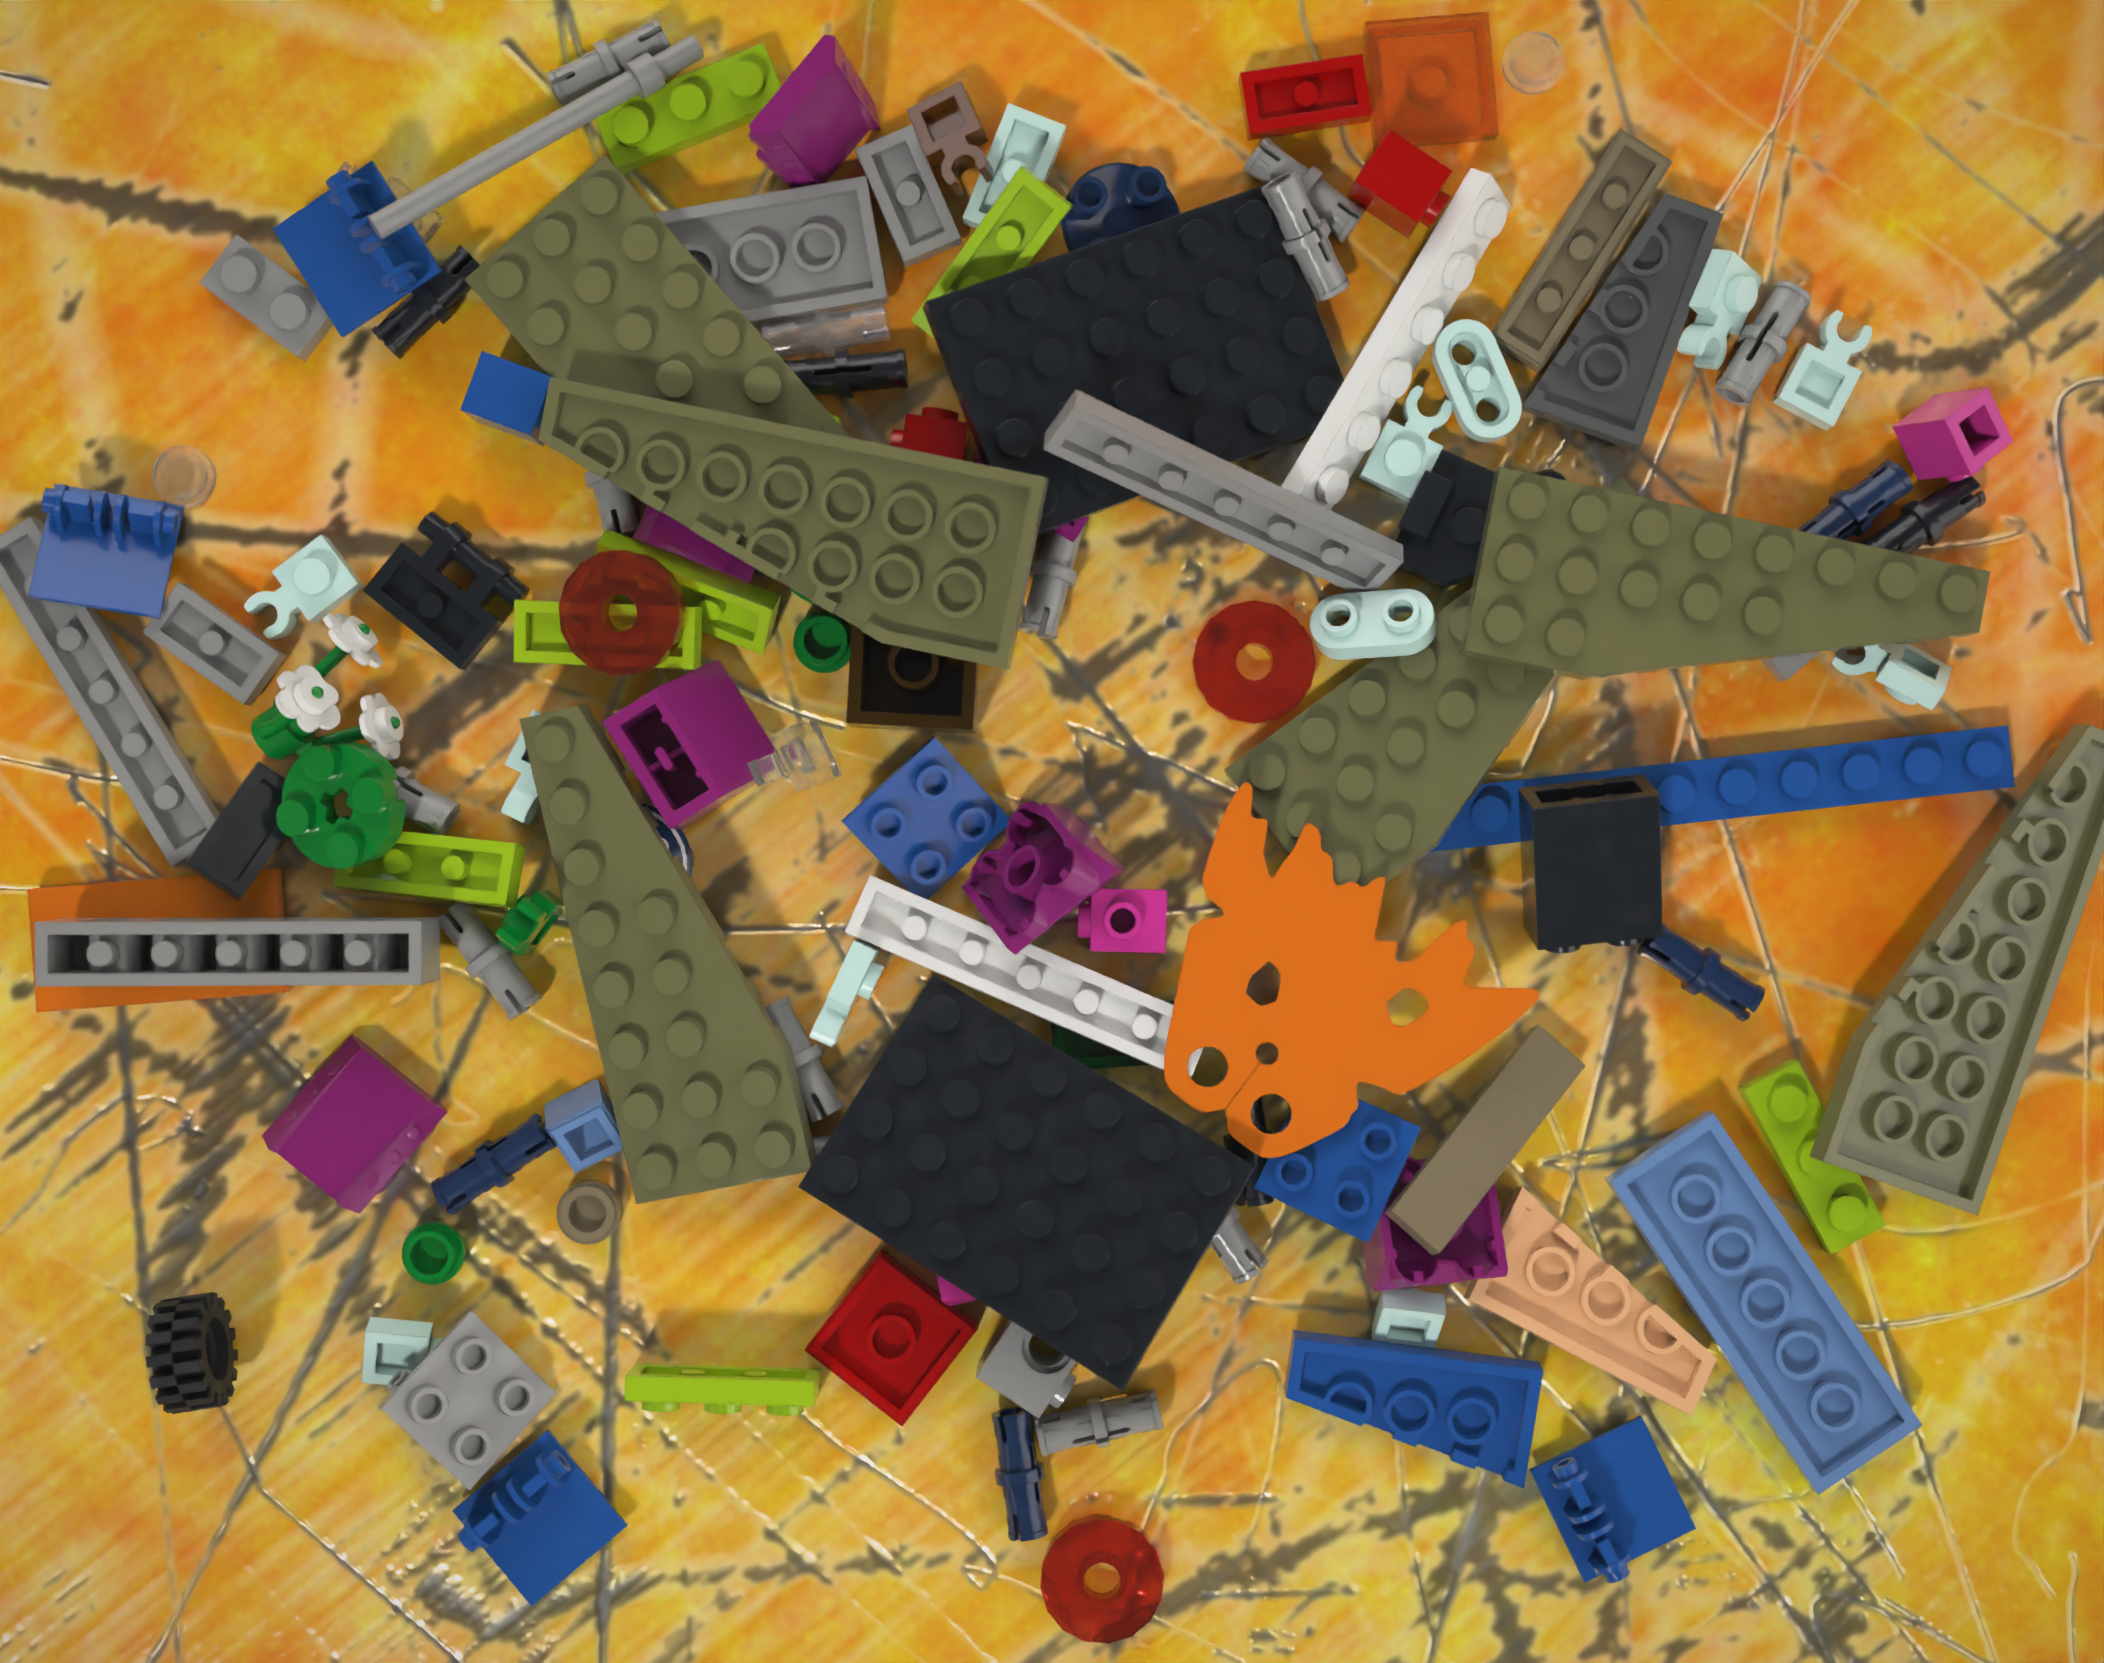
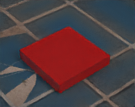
M881 1249L811 1339L804 1351L900 1426H903L978 1330L979 1324L955 1305L947 1306L943 1303L941 1295Z

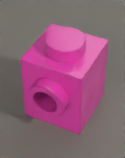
M1988 387L1933 395L1893 426V430L1918 480L1946 477L1949 482H1956L1966 479L1980 471L1986 462L2013 442Z
M1101 888L1096 894L1090 896V900H1085L1078 905L1077 937L1089 938L1090 951L1166 953L1167 890Z

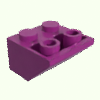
M719 659L653 689L603 721V724L670 829L683 830L786 765Z

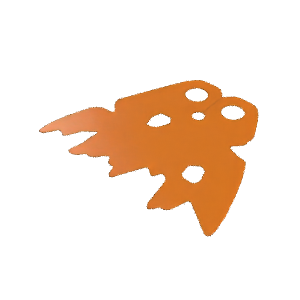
M1245 782L1235 792L1226 808L1204 870L1203 886L1206 897L1222 909L1223 915L1202 919L1189 930L1167 1036L1164 1075L1168 1088L1177 1097L1201 1113L1225 1109L1228 1132L1235 1140L1260 1157L1275 1158L1300 1150L1342 1129L1349 1122L1351 1114L1357 1110L1359 1104L1357 1084L1359 1082L1373 1084L1399 1095L1417 1088L1465 1060L1489 1041L1507 1030L1539 999V991L1535 988L1467 987L1464 981L1473 961L1476 948L1467 939V921L1464 919L1453 923L1412 961L1401 962L1396 960L1397 942L1376 940L1375 937L1385 888V878L1378 877L1366 886L1361 887L1351 881L1342 885H1336L1333 879L1332 858L1322 850L1321 835L1318 828L1310 823L1304 826L1294 849L1284 860L1275 876L1271 877L1263 853L1268 827L1267 820L1252 816L1253 789L1252 785ZM1267 962H1271L1278 969L1281 976L1278 996L1275 1002L1261 1006L1247 995L1246 990L1252 975ZM1402 989H1414L1427 999V1010L1423 1015L1407 1025L1399 1026L1393 1024L1387 1008L1388 1002ZM1270 1042L1278 1049L1279 1055L1272 1064L1265 1065L1256 1058V1050L1262 1043ZM1202 1047H1213L1220 1050L1228 1063V1071L1225 1078L1219 1084L1212 1087L1196 1084L1190 1078L1187 1070L1191 1054ZM1266 1094H1277L1283 1097L1291 1108V1120L1288 1126L1276 1134H1266L1258 1130L1251 1119V1108L1254 1102Z

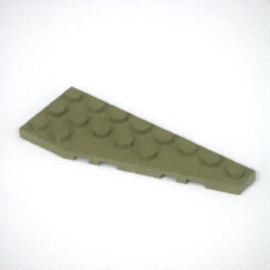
M605 155L465 279L541 369L553 378L850 438Z
M550 377L538 438L542 443L603 479H607L639 498L642 502L659 512L665 513L690 528L691 531L774 580H778L810 599L811 602L841 617L881 643L1010 669L1049 482L1048 478Z
M1499 467L1494 473L1459 654L1586 680L1604 678L1609 675L1657 672L1671 668L1698 665L1710 666L1798 656L1804 653L1852 650L1866 646L1893 643L1896 645L1967 637L1980 632L1990 571Z
M1623 477L1606 488L1607 490L1639 496ZM1472 588L1435 614L1437 620L1436 635L1425 649L1407 656L1375 658L1224 769L1226 776L1237 790L1245 782L1252 785V809L1259 818L1267 820V829L1287 855L1294 849L1307 823L1318 828L1321 835V848L1330 855L1333 861V879L1336 885H1342L1351 881L1361 887L1366 886L1378 877H1384L1385 884H1387L1437 847L1451 828L1452 822L1469 799L1471 800L1483 783L1484 777L1505 747L1509 746L1558 676L1556 674L1459 654Z
M587 704L519 719L636 1204L808 1172L817 1156L791 1045L780 1026H774L758 998L761 995L750 976L745 978L725 944V941L728 939L678 856H672L656 828L659 824L649 807H643L623 774V771L626 770L589 707Z
M2074 724L1853 1033L1810 1157L1975 1215L1979 1214L2104 852V730L2092 725Z

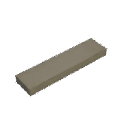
M1619 130L1493 328L1492 334L1501 351L1536 373L1543 368L1673 162L1672 160L1626 131Z
M1539 1024L1531 1028L1386 1210L1385 1214L1431 1255L1440 1253L1586 1065Z

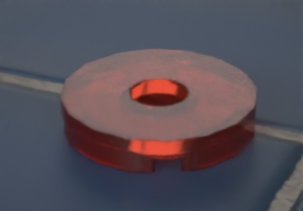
M631 550L604 551L581 562L566 580L558 605L561 632L572 653L589 668L612 676L642 674L664 663L679 645L684 628H681L684 620L683 612H686L684 594L673 573L656 558ZM619 595L628 596L637 608L636 621L626 631L617 629L609 618L610 604Z
M1253 600L1230 605L1208 621L1196 639L1191 665L1196 688L1211 709L1230 721L1255 725L1275 721L1298 706L1312 685L1316 659L1310 635L1303 625L1301 626L1299 621L1290 615L1291 613L1279 605ZM1258 646L1267 652L1270 657L1271 666L1266 677L1260 680H1249L1240 674L1236 666V657L1238 652L1244 647Z
M1092 1514L1071 1521L1052 1538L1042 1560L1040 1589L1048 1613L1062 1630L1085 1642L1109 1644L1132 1637L1151 1621L1162 1600L1164 1572L1156 1545L1141 1527L1128 1520L1111 1518V1515ZM1098 1563H1107L1113 1566L1120 1576L1116 1587L1105 1593L1091 1590L1084 1581V1576L1091 1566Z

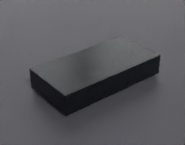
M260 761L255 763L183 866L236 900H240L285 836L279 829L276 821L277 808L282 803V790L285 778Z

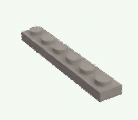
M1075 390L1045 432L1043 450L1352 593L1377 591L1404 562L1403 544L1078 390Z
M29 517L0 535V587L171 867H181L220 813L94 608L28 597L44 530V524L41 520Z

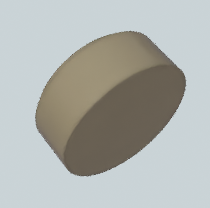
M584 1180L573 1185L562 1195L557 1206V1221L560 1229L569 1239L580 1244H595L603 1241L616 1230L622 1217V1203L619 1195L610 1185L599 1180Z

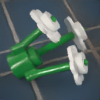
M329 613L323 620L329 628V637L337 646L314 668L309 665H302L294 672L284 671L278 676L277 683L281 691L276 695L273 706L252 720L251 731L253 738L266 755L276 760L284 759L294 752L300 757L306 749L312 746L350 743L361 739H366L370 742L372 748L387 759H397L400 756L399 741L403 738L404 734L403 724L398 711L392 705H389L387 699L381 693L366 695L361 698L360 705L363 713L359 717V726L320 737L315 735L319 727L324 730H332L341 720L340 712L334 705L339 700L338 692L332 685L325 682L323 678L349 653L362 666L368 664L378 669L383 664L381 656L374 649L378 642L377 637L368 625L354 616L348 618L341 613L335 616Z

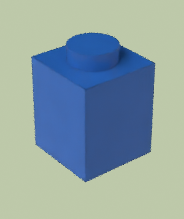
M482 351L460 410L476 422L544 446V443L539 441L538 438L551 376Z

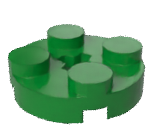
M350 742L312 746L306 749L303 755L295 761L287 774L282 790V803L278 806L276 812L278 827L285 835L292 838L294 844L305 856L322 866L346 869L376 860L385 855L394 846L403 829L406 814L404 799L397 800V789L392 781L399 778L390 762L378 751L367 745ZM344 790L348 793L346 804L353 810L351 817H339L335 811V795H340Z

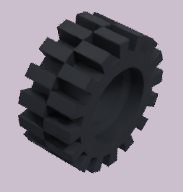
M215 1292L160 1300V1303H156L152 1308L154 1315L149 1316L147 1323L152 1333L146 1334L145 1345L150 1347L151 1356L146 1357L147 1368L152 1367L153 1375L149 1378L151 1389L158 1388L155 1399L159 1405H163V1411L166 1413L176 1414L222 1407L229 1403L228 1397L233 1396L235 1389L231 1381H237L238 1372L233 1366V1361L238 1360V1349H233L232 1343L236 1339L235 1328H229V1323L232 1319L230 1311L224 1310L225 1301L222 1297L217 1298V1293Z

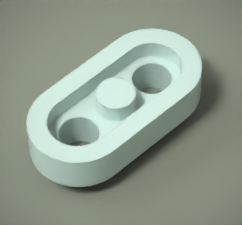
M1462 319L1446 326L1434 342L1431 356L1434 369L1446 397L1453 404L1452 411L1461 430L1473 440L1479 442L1500 440L1517 425L1522 412V402L1496 339L1484 324L1475 320ZM1456 346L1468 348L1472 354V362L1468 365L1458 364L1453 359L1452 349ZM1488 402L1492 404L1496 409V419L1491 422L1481 420L1476 412L1478 403Z
M1413 589L1353 592L1335 594L1322 600L1311 614L1310 630L1318 649L1332 659L1349 660L1407 656L1422 651L1433 641L1437 631V620L1430 600L1419 591ZM1409 611L1412 613L1411 617L1405 621L1397 622L1393 620L1394 616L1399 612ZM1338 617H1350L1348 622L1342 626L1331 625L1332 621Z

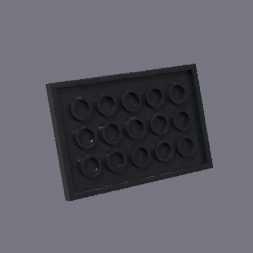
M1265 185L925 302L923 306L925 316L983 464L1049 479L1038 535L1144 497L1043 450L1045 432L1075 390L1232 464L1313 434L1344 382V378L1303 272L1294 255H1287L1281 243L1285 237L1273 210L1261 191Z
M933 974L798 1187L1105 1381L1124 1391L1255 1172V1166Z

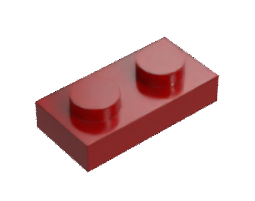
M1363 54L1240 72L1238 83L1248 141L1366 123L1370 121L1372 116Z

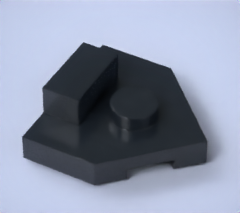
M1443 449L1441 450L1431 472L1425 470L1398 525L1400 532L1395 541L1403 544L1404 560L1398 569L1443 589L1467 581V578L1475 575L1494 471Z

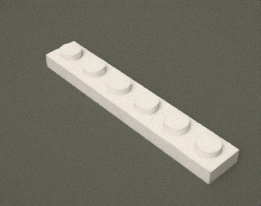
M1470 168L1281 487L1329 510L1343 498L1347 491L1350 477L1365 452L1376 443L1381 425L1397 398L1401 397L1408 389L1413 371L1428 346L1435 342L1440 335L1444 319L1460 292L1464 291L1471 283L1475 267L1491 240L1502 231L1505 225L1507 213L1512 206L1491 174Z
M869 876L845 930L846 934L1164 1071L1165 1048L1174 1005L1032 944H1028L1015 955L1006 948L990 926L874 876ZM1204 1047L1192 1053L1188 1060L1187 1070L1190 1078Z

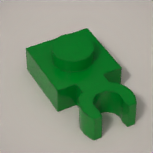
M550 890L536 891L532 897L524 893L517 899L516 909H509L502 921L505 926L500 927L495 936L500 939L499 942L518 956L533 954L565 911L563 900Z

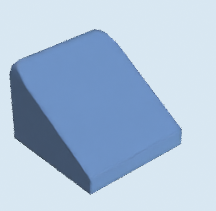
M598 1079L592 1080L545 1104V1129L575 1173L623 1150L612 1103Z

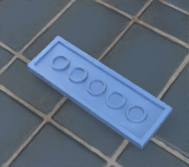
M1706 1110L1604 1178L1814 1492L1818 1495L1922 1426L1713 1112Z

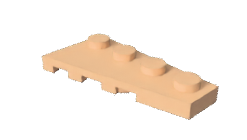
M1516 1187L1501 1217L1508 1265L1507 1276L1471 1280L1463 1298L1682 1413L1692 1415L1717 1358L1660 1307L1652 1304L1630 1285V1281L1617 1269L1596 1255L1567 1225L1559 1222L1539 1204V1201L1524 1187Z

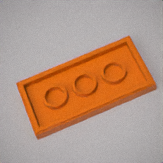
M281 869L261 870L240 900L231 897L199 875L27 889L36 1013L291 992L290 985L35 986L34 922L63 918L285 917Z

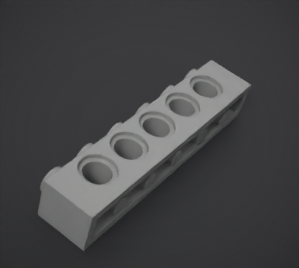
M440 917L63 918L34 922L35 986L423 985L440 980Z

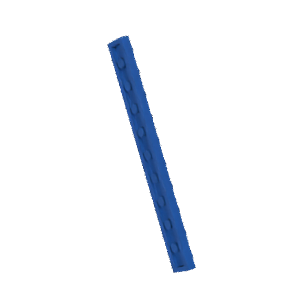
M2008 725L1481 784L1471 800L1467 801L1452 822L1451 828L1440 844L1430 852L1520 842L1518 788L1643 774L1660 794V826L2015 787Z

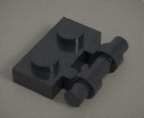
M432 511L423 518L418 526V530L433 542L425 554L421 556L411 547L401 542L362 591L456 667L466 670L504 623L487 610L485 606L498 594L514 607V600H525L530 592V588L514 576L515 568L501 557L491 558L471 542L472 534L458 522L449 524L436 512ZM453 560H456L477 577L466 592L442 573Z

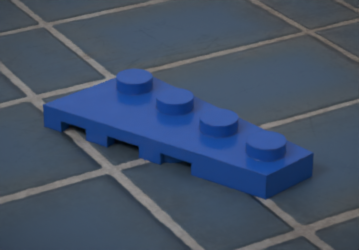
M1293 1330L1284 1390L1285 1396L1288 1399L1359 1426L1365 1423L1391 1433L1393 1439L1414 1447L1417 1444L1449 1455L1450 1460L1474 1470L1478 1466L1501 1475L1503 1481L1524 1488L1543 1369L1539 1361Z

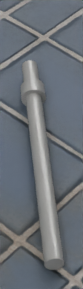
M690 35L654 56L646 52L624 65V73L369 215L368 220L372 228L382 240L631 98L639 95L642 99H645L666 86L665 79L704 58L699 42L693 35Z

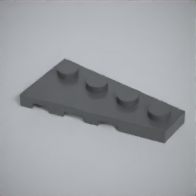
M1665 193L1659 199L1523 403L1522 411L1633 451L1639 449L1642 446L1690 310L1689 303L1707 263L1724 214Z

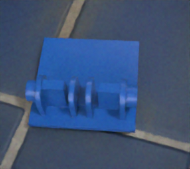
M374 161L369 162L352 175H350L348 170H343L331 176L326 181V185L330 190L273 228L341 337L347 336L442 272L441 267L413 223L408 224L382 240L372 228L368 216L398 200Z
M61 483L54 484V488L46 487L42 498V512L47 513V518L28 597L160 619L184 506L166 503V501L130 497L125 494H112L102 490L95 491L71 487Z
M933 735L841 821L911 893L928 900L1004 830L1010 818Z
M1358 1098L1357 1110L1351 1114L1349 1122L1342 1129L1293 1153L1281 1157L1268 1158L1254 1189L1369 1243L1420 1133L1421 1127ZM1291 1110L1284 1122L1281 1131H1283L1288 1126L1291 1120Z
M1641 1415L1529 1469L1584 1583L1600 1575H1604L1608 1583L1618 1582L1630 1574L1627 1566L1629 1561L1696 1529Z
M549 1429L453 1510V1513L464 1525L457 1533L463 1546L471 1552H474L478 1547L483 1548L531 1606L628 1525Z

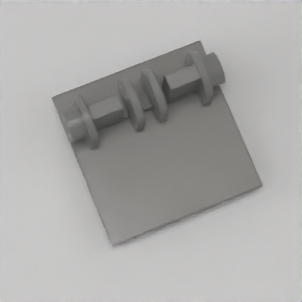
M469 1310L411 1374L403 1369L393 1376L386 1386V1389L392 1395L380 1408L470 1491L552 1399L556 1392Z

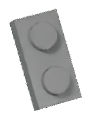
M912 125L855 149L905 268L962 244L960 234Z
M237 234L199 282L304 362L334 325L312 290Z
M180 582L176 584L164 601L160 619L152 618L142 632L239 702L249 706L253 705L287 657L286 654L190 586Z

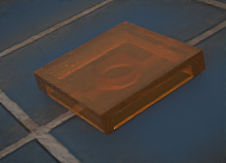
M1488 12L1365 21L1363 37L1367 85L1372 110L1370 120L1373 150H1376L1389 129L1416 147L1492 141L1497 138L1499 130Z

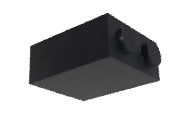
M1643 774L1518 788L1524 927L1537 950L1545 949L1548 952L1564 954L1579 950L1581 945L1608 943L1613 946L1625 947L1639 944L1643 938L1663 936L1660 794Z

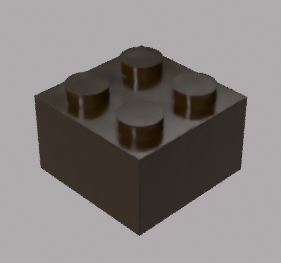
M852 625L846 723L855 728L975 734L979 663L881 643Z

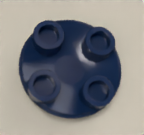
M1108 163L1086 172L1072 186L1066 199L1073 204V207L1062 220L1061 227L1065 244L1070 252L1178 215L1180 211L1173 194L1166 186L1164 175L1158 169L1151 166L1140 167L1129 163Z

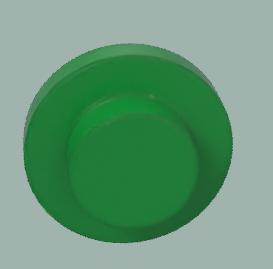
M820 611L808 615L799 623L794 633L793 646L797 658L805 667L814 672L826 674L842 669L850 661L851 626L846 620L828 611Z
M440 1221L426 1222L413 1229L406 1237L402 1247V1260L407 1272L414 1279L424 1284L436 1285L450 1280L461 1270L466 1258V1246L461 1234L453 1226Z

